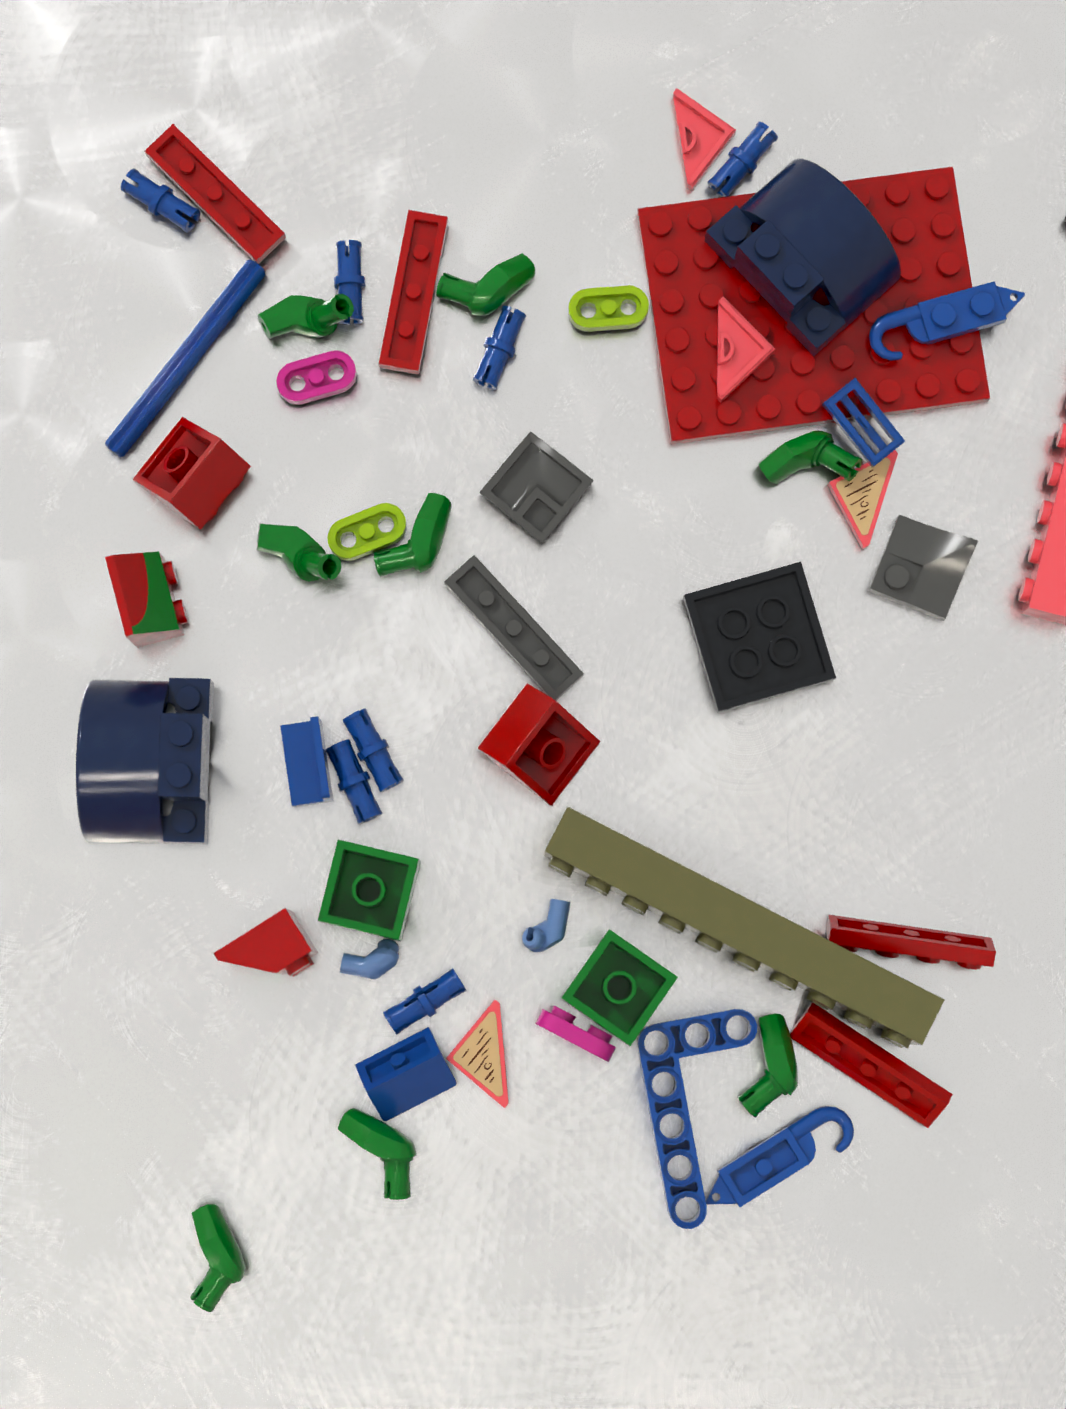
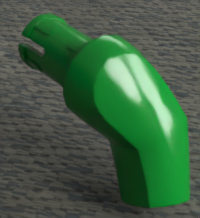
M521 253L496 265L476 283L443 273L437 286L436 296L468 306L472 315L486 316L501 307L534 278L535 266L526 255Z
M337 294L328 301L302 295H290L259 313L258 321L269 339L290 332L319 338L332 334L336 330L338 322L352 316L354 307L351 299L344 294Z
M816 430L783 443L762 459L758 465L766 478L775 484L780 483L800 469L814 468L821 464L844 477L845 480L851 481L858 473L853 468L854 466L860 468L862 459L835 445L832 434Z
M428 493L416 517L408 544L374 551V561L380 577L412 568L416 571L419 570L421 573L433 566L440 552L451 512V502L446 496Z
M259 524L256 550L281 557L287 567L300 579L309 582L318 580L320 577L328 580V578L332 580L341 572L340 559L334 554H326L323 547L301 528L287 525Z
M769 1014L758 1019L765 1058V1075L738 1096V1099L753 1117H757L759 1113L781 1094L785 1096L787 1094L792 1095L798 1086V1068L794 1047L785 1018L781 1014Z
M354 1108L348 1110L343 1115L338 1130L361 1148L384 1162V1198L391 1200L410 1198V1161L416 1156L413 1142L397 1129L365 1112Z
M208 1204L191 1213L200 1247L209 1262L210 1269L190 1298L201 1309L213 1312L231 1283L242 1280L245 1272V1262L240 1247L220 1207L215 1204Z

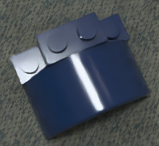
M806 159L793 160L740 208L735 205L706 231L704 239L731 270L735 267L788 323L786 328L813 357L891 288L901 276L900 262L895 249L870 211L839 179L823 167ZM752 223L760 225L754 232L751 231ZM820 288L825 293L830 303L829 305H821L812 299Z
M169 678V681L92 680L88 683L81 703L76 746L77 809L81 832L86 841L101 843L208 845L210 723L213 722L214 682L211 679ZM168 703L175 707L176 713H166ZM162 799L174 801L171 812L167 816L163 814Z

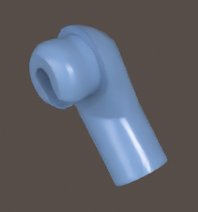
M550 899L547 920L533 928L529 927L523 932L522 942L524 946L533 952H543L562 941L565 936L571 902Z
M383 939L378 942V948L366 957L344 953L340 973L368 979L380 978L395 967L399 959V946L391 939Z

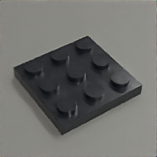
M801 562L683 596L717 713L836 679Z

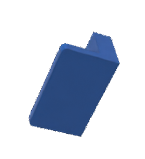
M319 716L310 717V721L281 725L292 807L334 801L323 726Z
M429 1027L355 1064L363 1086L383 1121H388L457 1084Z

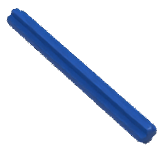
M251 259L245 262L108 437L105 445L111 452L119 457L125 456L265 276V270L257 262Z

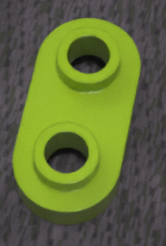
M635 286L587 288L576 292L569 302L568 315L571 323L577 329L585 332L631 329L644 322L648 314L649 302L646 294ZM624 304H631L635 307L636 311L631 315H626L621 311V307ZM584 307H592L596 314L591 318H586L581 314V310Z
M381 503L335 522L328 532L329 547L332 553L341 560L353 561L399 542L406 532V519L401 509L393 504ZM383 520H391L394 523V527L390 532H382L379 529V524ZM350 534L356 537V543L352 547H344L341 544L342 538Z

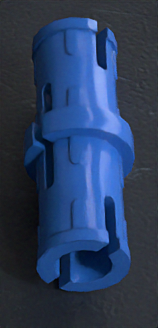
M759 121L739 147L731 149L728 153L730 158L712 179H709L707 182L714 191L726 179V183L716 193L720 197H728L747 173L752 174L757 168L756 162L773 142L777 141L778 136L773 130L767 133L761 142L759 141V138L769 128L765 123Z
M131 169L126 174L128 178L138 183L139 186L135 187L123 179L121 191L128 193L147 205L150 213L155 216L163 215L181 227L183 231L189 232L194 228L195 224L185 219L182 215L186 214L198 222L201 213L199 209L174 196L173 189L166 185H157L136 169Z
M341 240L336 243L338 276L334 277V287L338 289V294H344L351 299L354 307L351 319H354L355 325L363 322L362 289L366 285L365 277L361 275L362 243L357 240H349L348 247L346 246V241ZM350 317L338 323L350 325Z
M510 306L502 307V312L492 336L487 337L483 346L486 348L477 373L473 377V381L484 387L485 383H487V388L496 390L498 387V382L507 359L513 358L515 353L513 345L526 318V314L516 308L514 313H512V307Z
M366 708L344 718L343 723L359 750L357 756L361 762L365 761L380 793L404 781L387 750L389 745L386 739H381Z
M350 739L343 740L327 748L326 752L340 780V783L337 785L340 792H345L358 824L368 822L382 815L383 813L368 783L370 776L367 771L363 772Z
M452 968L423 988L419 985L413 989L414 993L385 1010L383 1014L397 1035L426 1015L429 1017L435 1015L437 1008L467 990Z

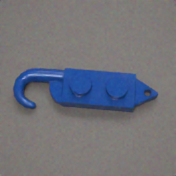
M995 281L919 302L915 306L890 312L879 317L870 329V346L883 359L899 360L903 357L902 352L887 350L882 343V336L885 331L905 325L914 340L921 344L929 345L1005 323L1007 320L1006 315L1023 299L1025 293L996 286ZM1010 296H1014L1016 300H1011Z
M824 1106L813 1110L790 1126L783 1128L718 1169L719 1175L706 1198V1204H737L739 1207H742L810 1164L816 1152L815 1141L811 1132L826 1122L833 1121L841 1126L843 1138L836 1146V1151L839 1153L843 1152L850 1146L854 1136V1127L850 1117L837 1107ZM714 1193H718L720 1196L716 1201L712 1199Z

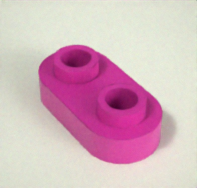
M329 351L286 364L279 371L276 383L279 393L285 401L290 404L301 405L346 392L355 383L357 372L354 361L348 354L342 351ZM339 368L343 370V377L339 380L331 379L329 374L333 369ZM297 379L305 382V387L300 391L291 389L292 382Z
M553 1006L551 1012L542 1009L535 1024L607 1062L610 1061L616 1049L615 1046L609 1044L613 1037L612 1035L593 1025H590L587 1032L573 1025L576 1018L574 1015L556 1006Z

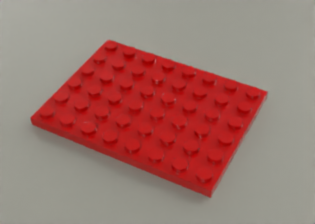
M953 167L841 181L865 205L886 233L898 256L901 276L891 288L814 357L786 328L788 323L735 267L731 270L704 241L706 231L735 205L740 208L756 193L638 208L637 217L671 445L836 423L822 404L854 378L858 380L885 416L988 402L990 393L979 330L927 345L914 340L905 325L889 329L882 336L884 347L892 352H902L903 354L901 359L892 361L878 356L870 346L869 340L871 326L879 317L890 312L915 306L919 302L972 288ZM752 223L751 231H756L760 225ZM822 288L812 298L821 305L830 304ZM724 297L775 348V352L720 403L717 400L718 301ZM853 391L849 392L847 396L865 418H873ZM838 401L836 406L847 420H854L842 403Z

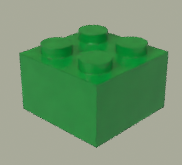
M338 839L318 921L402 941L421 861L418 858Z
M609 929L561 999L623 1043L631 1046L678 977Z

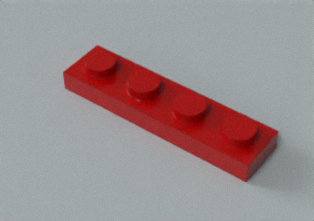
M174 124L145 150L146 156L253 261L260 264L286 238L285 233Z
M408 210L379 359L380 368L419 375L447 231V216Z
M828 915L826 926L827 939L851 952H856L859 948L875 950V953L889 958H896L900 954L916 956L918 960L925 963L936 964L940 960L954 961L959 966L967 969L994 966L996 950L990 937Z
M813 1002L790 1032L793 1040L927 1128L947 1107L953 1095Z

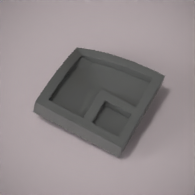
M530 431L479 493L543 544L594 480Z
M898 515L868 591L944 621L978 540Z

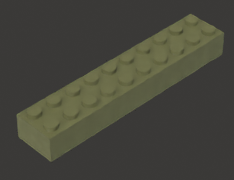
M570 807L566 808L545 849L544 857L550 859L548 867L569 878L572 872L587 878L585 886L604 896H607L609 891H612L624 897L621 904L641 915H644L649 910L661 916L658 924L678 934L686 929L698 935L695 943L715 953L720 952L723 948L735 954L732 962L752 972L758 971L760 967L772 973L769 981L789 991H795L796 987H799L809 992L806 1000L826 1010H833L834 1006L846 1011L843 1019L863 1029H871L873 1025L883 1030L880 1038L900 1048L905 1047L908 1049L910 1045H923L945 1000Z

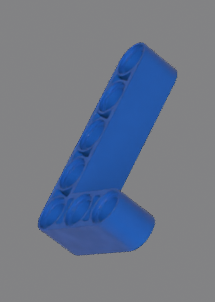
M732 1009L651 1024L644 1027L637 1037L638 1057L667 1211L672 1221L683 1229L698 1227L706 1217L707 1205L679 1058L737 1048L749 1044L757 1034V1023L752 1014L743 1009ZM733 1016L743 1017L748 1024V1032L740 1040L732 1039L726 1031L727 1022ZM694 1023L703 1025L708 1033L706 1042L698 1048L690 1046L685 1038L687 1028ZM652 1031L662 1032L667 1039V1047L659 1055L650 1054L644 1046L645 1037ZM661 1072L670 1073L675 1081L673 1091L666 1096L657 1095L652 1088L653 1078ZM677 1114L681 1118L683 1126L677 1136L666 1137L661 1133L660 1122L665 1115ZM677 1155L687 1157L690 1162L689 1173L683 1178L671 1177L668 1172L669 1161ZM685 1197L695 1199L698 1204L697 1214L689 1220L680 1219L675 1212L677 1202Z

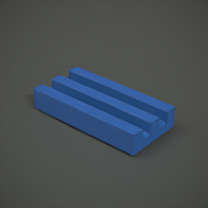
M856 378L822 404L871 467H874L905 442ZM853 391L891 439V443L885 444L847 396L849 392ZM838 401L842 403L879 450L876 455L836 406Z

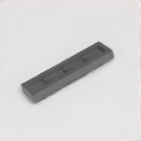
M475 555L444 581L447 588L546 695L557 701L584 676V673Z

